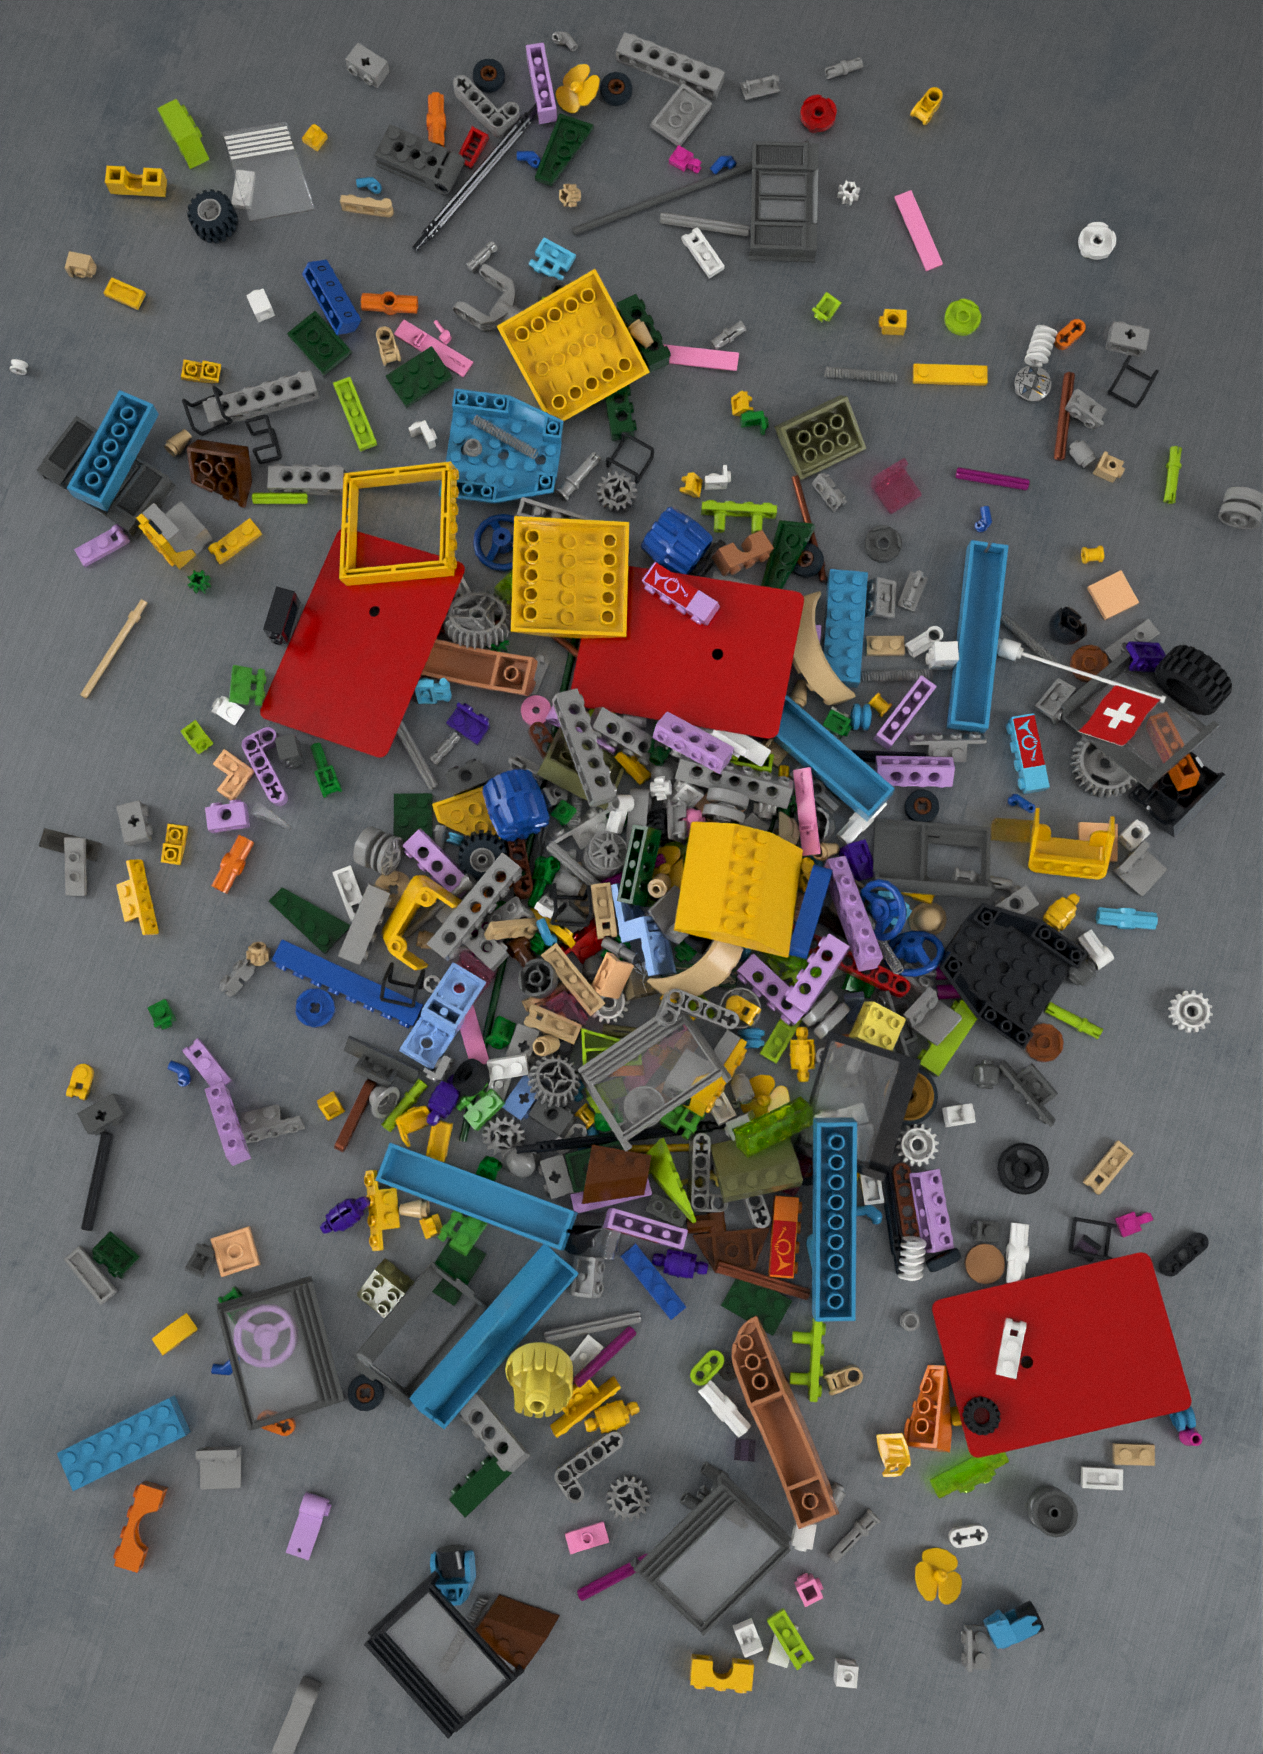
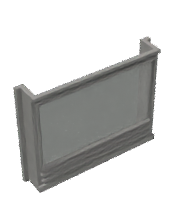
M665 1011L662 1016L663 1020L669 1022L671 1015ZM682 1012L679 1013L676 1022L668 1026L660 1025L656 1020V1016L578 1069L582 1075L581 1081L625 1151L632 1148L629 1139L722 1076L726 1083L733 1079L692 1018Z

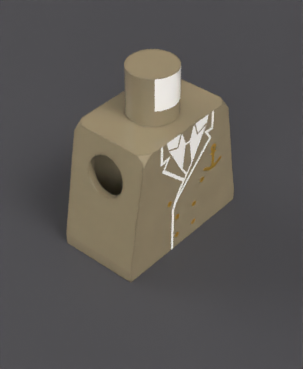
M640 957L634 965L624 987L626 1002L659 993L647 981L649 978L657 979L661 978V976H648L645 968L646 962L641 963Z

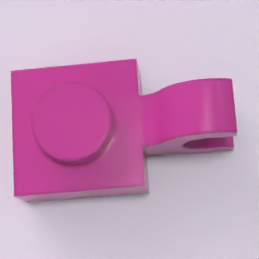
M679 145L669 158V164L683 172L688 168L698 174L702 168L700 166L702 162L694 158L692 152Z
M1132 1211L1114 1218L1123 1238L1142 1231L1140 1224L1153 1221L1151 1213L1148 1212L1136 1216L1135 1212Z

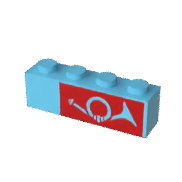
M1032 713L1011 717L1006 724V730L1008 735H1011L1010 749L1015 754L1014 767L1020 777L1018 779L1019 789L1022 790L1023 795L1046 791L1050 785L1035 715Z

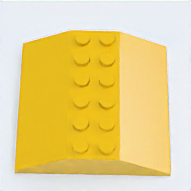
M596 269L497 326L542 411L563 420V422L650 373Z
M514 516L511 632L564 638L626 637L629 522Z
M691 822L674 931L788 958L803 849L771 832L735 823Z

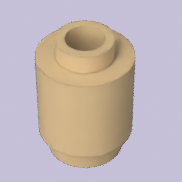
M663 873L655 875L648 884L649 894L655 898L664 896L671 887L670 877Z
M551 1034L538 1037L533 1043V1051L539 1056L552 1054L558 1051L560 1047L559 1038Z

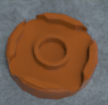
M1094 645L1080 647L1074 652L1070 660L1071 668L1097 675L1109 665L1106 653ZM1072 672L1082 682L1088 683L1092 679Z
M1042 1023L1034 1025L1030 1030L1034 1035L1025 1047V1051L1035 1061H1053L1063 1050L1064 1041L1062 1034L1051 1024Z

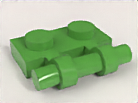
M233 665L229 702L248 705L249 699H255V705L262 706L263 699H265L264 684H266L267 678L265 670L258 669L257 675H252V668ZM251 683L256 684L255 691L250 690Z
M483 1088L475 1096L468 1097L463 1095L456 1108L461 1112L467 1107L468 1111L463 1116L474 1130L478 1131L506 1103L494 1089L491 1088L486 1092ZM479 1095L481 1098L473 1104L472 1100Z
M680 1104L664 1115L659 1123L675 1133L682 1127L685 1130L682 1137L689 1140L690 1136L695 1134L696 1126L700 1120L704 1119L706 1114L701 1117ZM689 1112L694 1115L690 1123L685 1120Z
M454 1210L450 1215L451 1218L448 1223L440 1229L441 1233L437 1238L442 1242L447 1237L451 1238L449 1247L467 1256L488 1223L471 1216L466 1218L463 1216V1213ZM458 1222L462 1226L455 1232L453 1228Z

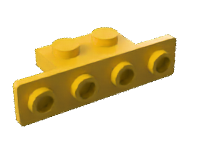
M127 860L126 864L130 879L116 885L124 922H131L139 918L142 934L156 935L159 931L143 860Z
M377 1170L365 1171L364 1184L367 1187L366 1197L370 1201L368 1206L369 1215L367 1217L371 1234L369 1244L372 1247V1251H381L384 1249L382 1230L400 1228L397 1189L378 1190V1181H375Z
M614 1376L598 1388L591 1379L581 1388H578L575 1384L573 1385L572 1397L568 1405L562 1409L565 1414L550 1425L556 1438L565 1434L573 1425L582 1421L587 1414L600 1407L605 1400L614 1396L621 1389Z

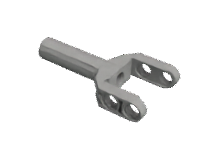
M483 264L479 270L480 275L487 283L504 292L489 313L490 316H486L465 302H456L452 309L462 319L480 330L486 331L496 329L499 324L523 310L518 307L513 280L489 265Z

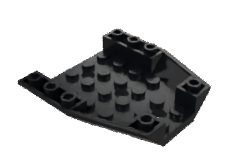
M982 903L964 920L945 948L944 957L939 968L977 1019L1024 1050L1034 1035L1030 1030L1068 975L1070 967L1078 969L1088 952L1043 920ZM970 940L976 942V948L973 951L967 948ZM1001 962L1007 964V970L1003 973L998 969ZM1035 983L1038 986V991L1035 994H1031L1030 986Z

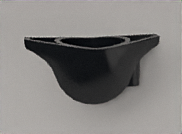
M575 1225L572 1227V1230L567 1229L570 1236L564 1250L570 1254L579 1255L586 1252L588 1248L596 1247L595 1235L601 1231L602 1226Z

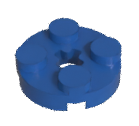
M308 989L301 993L296 1001L295 1011L297 1018L304 1025L313 1028L322 1027L329 1023L336 1011L332 996L321 989ZM314 1003L317 1005L319 1003L320 1011L318 1013L315 1011L312 1013L310 1011L312 1009L311 1004Z

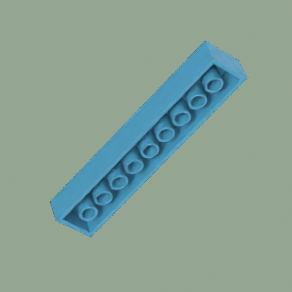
M853 1117L813 1118L812 1315L816 1322L856 1321L857 1121Z

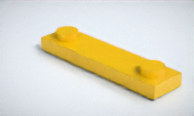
M913 364V384L986 386L988 383L987 366Z

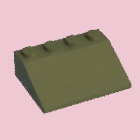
M839 395L774 426L779 441L800 480L866 449L847 396Z
M559 727L537 775L587 800L563 731ZM582 744L585 750H589L587 745ZM602 749L604 763L610 770L611 782L615 784L617 789L625 768L616 760L615 755ZM588 762L591 768H596L593 763ZM595 780V783L598 786H602V783L600 781ZM608 803L598 805L597 807L606 810Z
M787 1129L739 1138L735 1141L730 1140L711 1144V1155L723 1203L800 1187L802 1185L803 1178Z

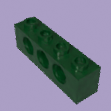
M634 294L617 302L616 308L627 329L633 322L638 320L632 318V316L638 315L640 316V321L645 323L654 341L649 347L653 346L657 349L652 351L648 348L645 349L644 346L633 338L650 373L668 365L671 356L670 350L667 346L663 345V339L659 330H655L652 316L650 314L647 315L644 301L639 299L637 294Z
M630 385L605 398L612 441L621 440L622 432H626L634 437V431H637L636 420H632L631 416L634 413L633 403L629 402L628 396H631ZM619 398L622 399L623 402L616 403L614 400ZM619 416L626 417L624 421H620L617 418Z
M633 824L617 897L618 902L646 907L649 896L648 884L652 880L661 830Z

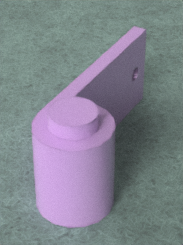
M306 1491L285 1553L306 1560L310 1559L324 1516L328 1517L332 1504H329V1499Z

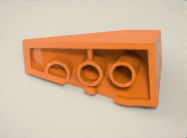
M928 1365L919 1387L918 1399L912 1405L914 1408L910 1419L907 1418L905 1423L904 1437L908 1447L950 1452L952 1425L947 1366Z

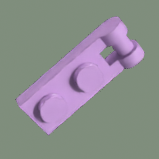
M116 524L105 533L74 549L83 566L87 567L127 545L130 539L128 535L124 534V528ZM117 536L118 539L116 541H113L112 538Z
M199 1038L194 1040V1044L190 1047H185L182 1050L210 1087L221 1082L228 1085L232 1081ZM197 1050L202 1052L199 1057L194 1055Z

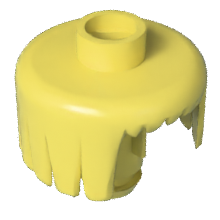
M545 1342L528 1343L511 1353L506 1362L505 1373L510 1386L513 1387L515 1411L521 1414L524 1407L525 1416L532 1417L534 1413L536 1418H542L544 1411L546 1417L552 1416L554 1409L555 1414L561 1412L563 1407L568 1405L573 1390V1364L567 1353L561 1348Z

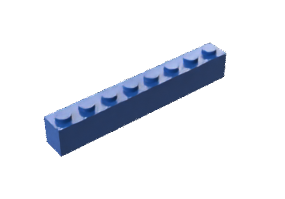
M281 940L272 958V961L276 963L275 967L286 971L288 968L294 971L292 975L300 979L308 977L311 979V984L320 988L323 984L329 987V992L337 996L339 993L346 995V1000L354 1004L357 1001L364 1003L363 1008L372 1012L375 1009L382 1012L380 1016L389 1020L394 1017L399 1020L398 1024L408 1029L410 1025L415 1026L424 1007L423 1004L416 1002L413 1008L383 1002L380 1000V984L285 940ZM385 987L384 998L412 1004V999Z

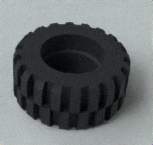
M1187 645L1175 646L1155 668V679L1164 693L1168 694L1180 706L1190 712H1195L1197 715L1202 714L1206 716L1213 714L1231 694L1232 683L1230 677L1227 676V672L1212 657L1207 656L1201 650L1195 649V647H1188Z

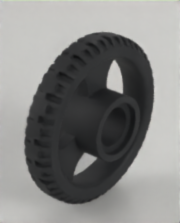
M1017 1143L1006 1148L1001 1154L997 1165L998 1176L1008 1190L1022 1195L1032 1194L1041 1189L1046 1183L1049 1175V1164L1044 1153L1036 1146L1028 1143ZM1027 1150L1038 1158L1034 1162L1029 1159H1020L1017 1151ZM1006 1161L1012 1163L1011 1171L1016 1177L1013 1182H1010L1006 1176ZM1022 1163L1027 1166L1025 1174H1021L1019 1171V1166ZM1035 1171L1041 1172L1040 1178L1034 1185L1025 1187V1179L1031 1178Z

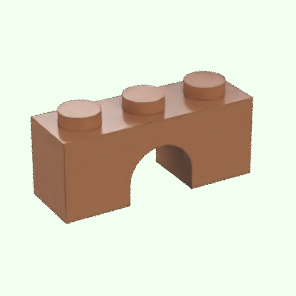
M763 530L749 535L741 544L744 552L738 550L734 542L717 550L712 559L723 577L728 574L735 575L742 568L748 569L755 562L760 561L762 563L770 557L769 554L774 548Z

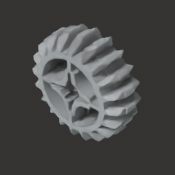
M552 1054L549 1055L548 1059L543 1056L541 1061L537 1060L535 1066H532L530 1069L531 1073L528 1074V1079H530L528 1086L532 1087L530 1093H536L534 1098H541V1104L547 1101L549 1107L552 1106V1103L559 1107L560 1102L565 1106L568 1100L570 1102L573 1101L581 1086V1083L578 1082L581 1076L576 1075L579 1072L578 1068L573 1069L574 1062L568 1064V1058L561 1060L560 1055H557V1058L554 1059ZM546 1069H553V1071L550 1072V1073H547V1072H545V1074L541 1073L542 1071H544V1070H546ZM554 1075H555V1080H556L557 1083H556L555 1086L553 1087L554 1082H552V1080H553V1077H554ZM568 1088L562 1093H555L557 1089Z

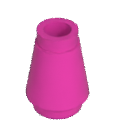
M1185 1426V1430L1179 1432V1439L1186 1446H1198L1202 1443V1437L1196 1428L1189 1429Z

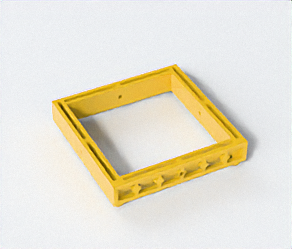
M451 461L344 473L339 579L346 586L454 576V569L457 568L455 558L457 541L455 533L458 532L456 497L459 496L457 487L459 471ZM442 480L439 561L356 569L359 489Z

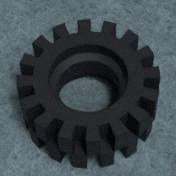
M667 808L652 811L649 814L650 818L647 820L650 822V824H647L648 827L662 831L659 845L675 842L668 839Z
M982 1396L974 1397L964 1406L962 1413L963 1421L973 1433L988 1435L999 1427L998 1424L1001 1421L998 1406L989 1398ZM978 1408H985L989 1412V1420L984 1424H979L974 1420V1412Z

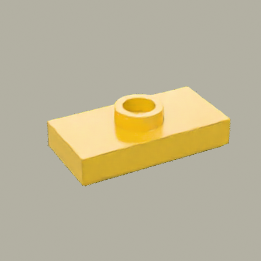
M112 277L103 292L106 297L136 310H139L146 296L145 291Z
M622 751L615 756L616 760L625 768V771L639 785L651 778V773L644 765L638 762L636 757H629L623 754Z
M440 1120L436 1126H431L426 1156L446 1162L453 1123Z

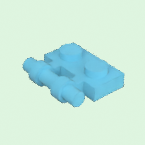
M544 237L535 251V256L539 257V260L531 259L529 266L534 268V271L537 273L541 272L548 277L552 276L563 281L564 276L559 274V271L561 269L567 273L576 259V254ZM548 262L554 267L550 269L544 266V264Z
M422 678L418 681L415 688L418 704H437V700L449 702L452 697L450 684L445 678H441L439 683Z

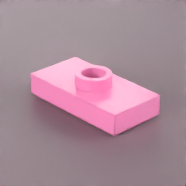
M604 1521L565 1533L570 1554L609 1543Z

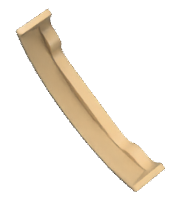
M821 591L803 596L804 606L793 664L798 674H803L807 680L805 685L811 692L815 691L819 694L827 705H840L855 698L856 695L834 673L820 646L815 625V609L818 599L822 595Z
M714 940L706 954L689 969L671 977L649 978L647 982L662 995L668 990L680 989L694 996H700L712 987H717L731 974V970L736 967L740 960L743 948ZM671 993L670 999L678 998L675 993Z

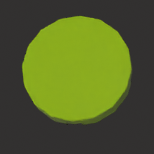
M959 299L958 301L951 302L944 315L945 325L948 330L960 336L970 335L975 332L982 318L977 304L968 299Z

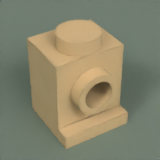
M69 251L65 264V270L68 275L74 277L75 274L80 278H85V276L92 278L96 273L97 266L91 255Z
M1104 451L1093 474L1113 483L1116 478H1121L1125 470L1122 467L1124 461L1108 455V452Z

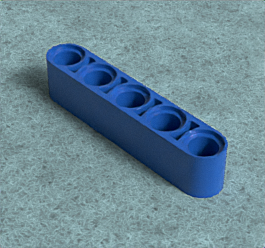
M813 865L790 942L789 955L807 960L833 869Z

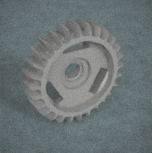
M472 590V593L465 591L464 595L458 593V598H453L443 622L445 634H448L449 639H453V643L459 642V646L465 644L467 649L469 646H473L474 649L481 647L483 650L484 646L489 648L491 644L497 646L498 641L503 642L504 638H508V633L511 632V608L506 600H502L501 596L496 597L495 593L490 595L489 591L482 593L481 590L479 592ZM480 614L482 617L475 618L473 615ZM494 615H498L501 619L497 625L494 623Z
M1084 736L1081 738L1082 741L1076 743L1078 747L1072 750L1076 754L1071 756V759L1076 761L1072 762L1070 766L1076 767L1072 774H1078L1075 781L1079 779L1082 781L1079 786L1081 787L1084 784L1087 786L1085 792L1092 789L1091 795L1099 792V798L1104 793L1106 798L1111 797L1112 794L1114 797H1117L1119 792L1124 794L1126 789L1130 790L1132 788L1131 784L1134 785L1137 782L1135 778L1098 748L1091 754H1088L1086 748L1092 745V743ZM1134 739L1129 740L1127 743L1131 745ZM1101 759H1107L1110 762L1108 769L1101 767ZM1091 775L1108 781V785L1097 783L1091 778Z

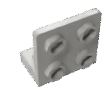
M1145 840L1133 849L1113 870L1141 897L1167 871V868L1147 851L1150 844Z
M674 885L648 912L663 936L674 943L680 944L689 934L674 931L680 889Z
M928 987L903 1014L909 1027L936 1046L962 1020L961 1015L938 1000L936 991L931 987Z
M241 1446L200 1447L196 1450V1460L200 1459L201 1490L241 1487Z

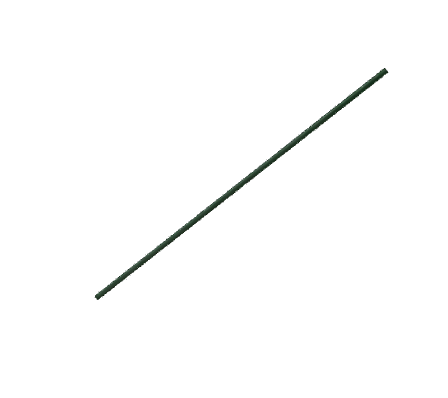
M571 638L570 644L576 649L579 638ZM569 652L560 692L568 691L575 657ZM552 725L550 732L553 739L559 727ZM550 743L547 745L546 753L551 745ZM544 779L540 790L546 788L547 780ZM534 833L529 834L525 843L528 863L534 843ZM506 938L503 943H507L512 938ZM508 957L498 966L482 1035L486 1050L488 1043L485 1040L491 1035ZM476 1097L472 1100L473 1104L476 1102ZM465 1117L459 1141L467 1142L470 1124Z

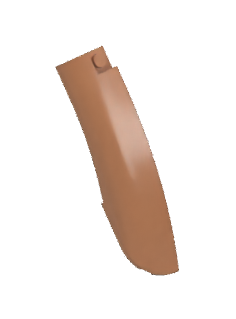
M436 639L421 677L435 680L445 678L449 683L529 696L536 684L534 677L538 661L533 657L482 650L480 648L474 649L470 646L467 649L465 645L459 646L456 643Z
M755 1316L743 1324L737 1332L735 1342L732 1345V1363L748 1408L756 1421L781 1480L798 1529H802L838 1515L839 1511L832 1496L833 1491L798 1403L758 1317Z

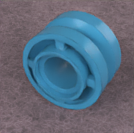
M853 704L850 716L852 730H858L859 727H862L863 731L869 730L872 719L870 704H864L862 708L860 704Z
M750 1027L737 1029V1035L747 1041L745 1048L764 1047V1041L761 1040V1037L765 1036V1030Z
M1191 1406L1187 1410L1169 1414L1174 1427L1179 1432L1184 1431L1185 1426L1189 1429L1196 1427V1418Z

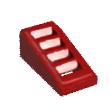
M473 126L458 153L462 157L465 155L471 158L470 162L465 160L464 163L465 166L471 169L489 140L488 134ZM474 137H477V138L481 139V141L478 142V141L474 140L473 138H474ZM470 143L477 145V149L470 146ZM469 149L475 153L472 155L466 152V150Z

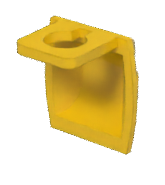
M425 1105L410 1108L395 1120L400 1137L407 1147H411L408 1133L429 1125L427 1123V1116L431 1112Z
M903 1433L877 1434V1446L885 1466V1470L882 1472L883 1477L901 1476L905 1469L911 1466L909 1448ZM895 1468H898V1469H899V1470H897V1471H895V1472H890L891 1470H894Z

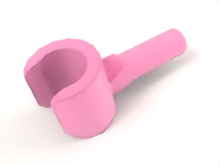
M435 320L434 324L442 333L439 339L447 345L452 339L450 332L445 330L438 320Z

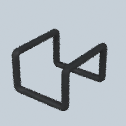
M1129 355L1108 390V394L1134 408H1138L1159 370H1155L1150 377L1128 365L1132 357ZM1126 368L1150 380L1136 404L1112 392Z
M216 386L212 387L214 395L191 404L186 399H182L191 429L200 436L233 422L231 418L225 415L219 398L223 392ZM215 397L221 415L227 422L201 432L195 428L188 406L195 407L207 401L208 398Z
M264 414L246 419L245 424L252 436L269 432L271 444L253 448L252 451L258 463L264 464L281 459L282 455L274 428L271 427L268 415ZM265 418L268 428L253 432L249 422ZM276 447L278 456L264 460L260 459L257 451Z
M622 432L621 442L611 458H606V467H610L613 463L634 475L635 483L638 484L654 458V448L632 435ZM625 436L651 450L650 458L640 474L614 460L625 442Z
M553 883L549 893V897L553 898L554 912L550 923L559 926L587 927L593 914L591 886L588 885L586 887L584 896L576 897L557 895L556 884ZM588 896L589 914L585 923L555 921L558 912L557 899L586 900Z
M391 962L382 980L380 1000L405 1007H415L417 991L423 988L425 969L421 970L415 985L392 980L394 963ZM387 978L391 984L414 988L412 1004L384 998Z
M1074 1217L1069 1253L1102 1260L1113 1259L1108 1256L1111 1229L1117 1228V1224ZM1077 1221L1108 1227L1104 1256L1073 1250Z

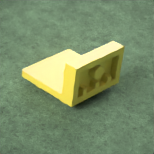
M864 1001L848 1037L893 1051L906 1019L874 1001Z

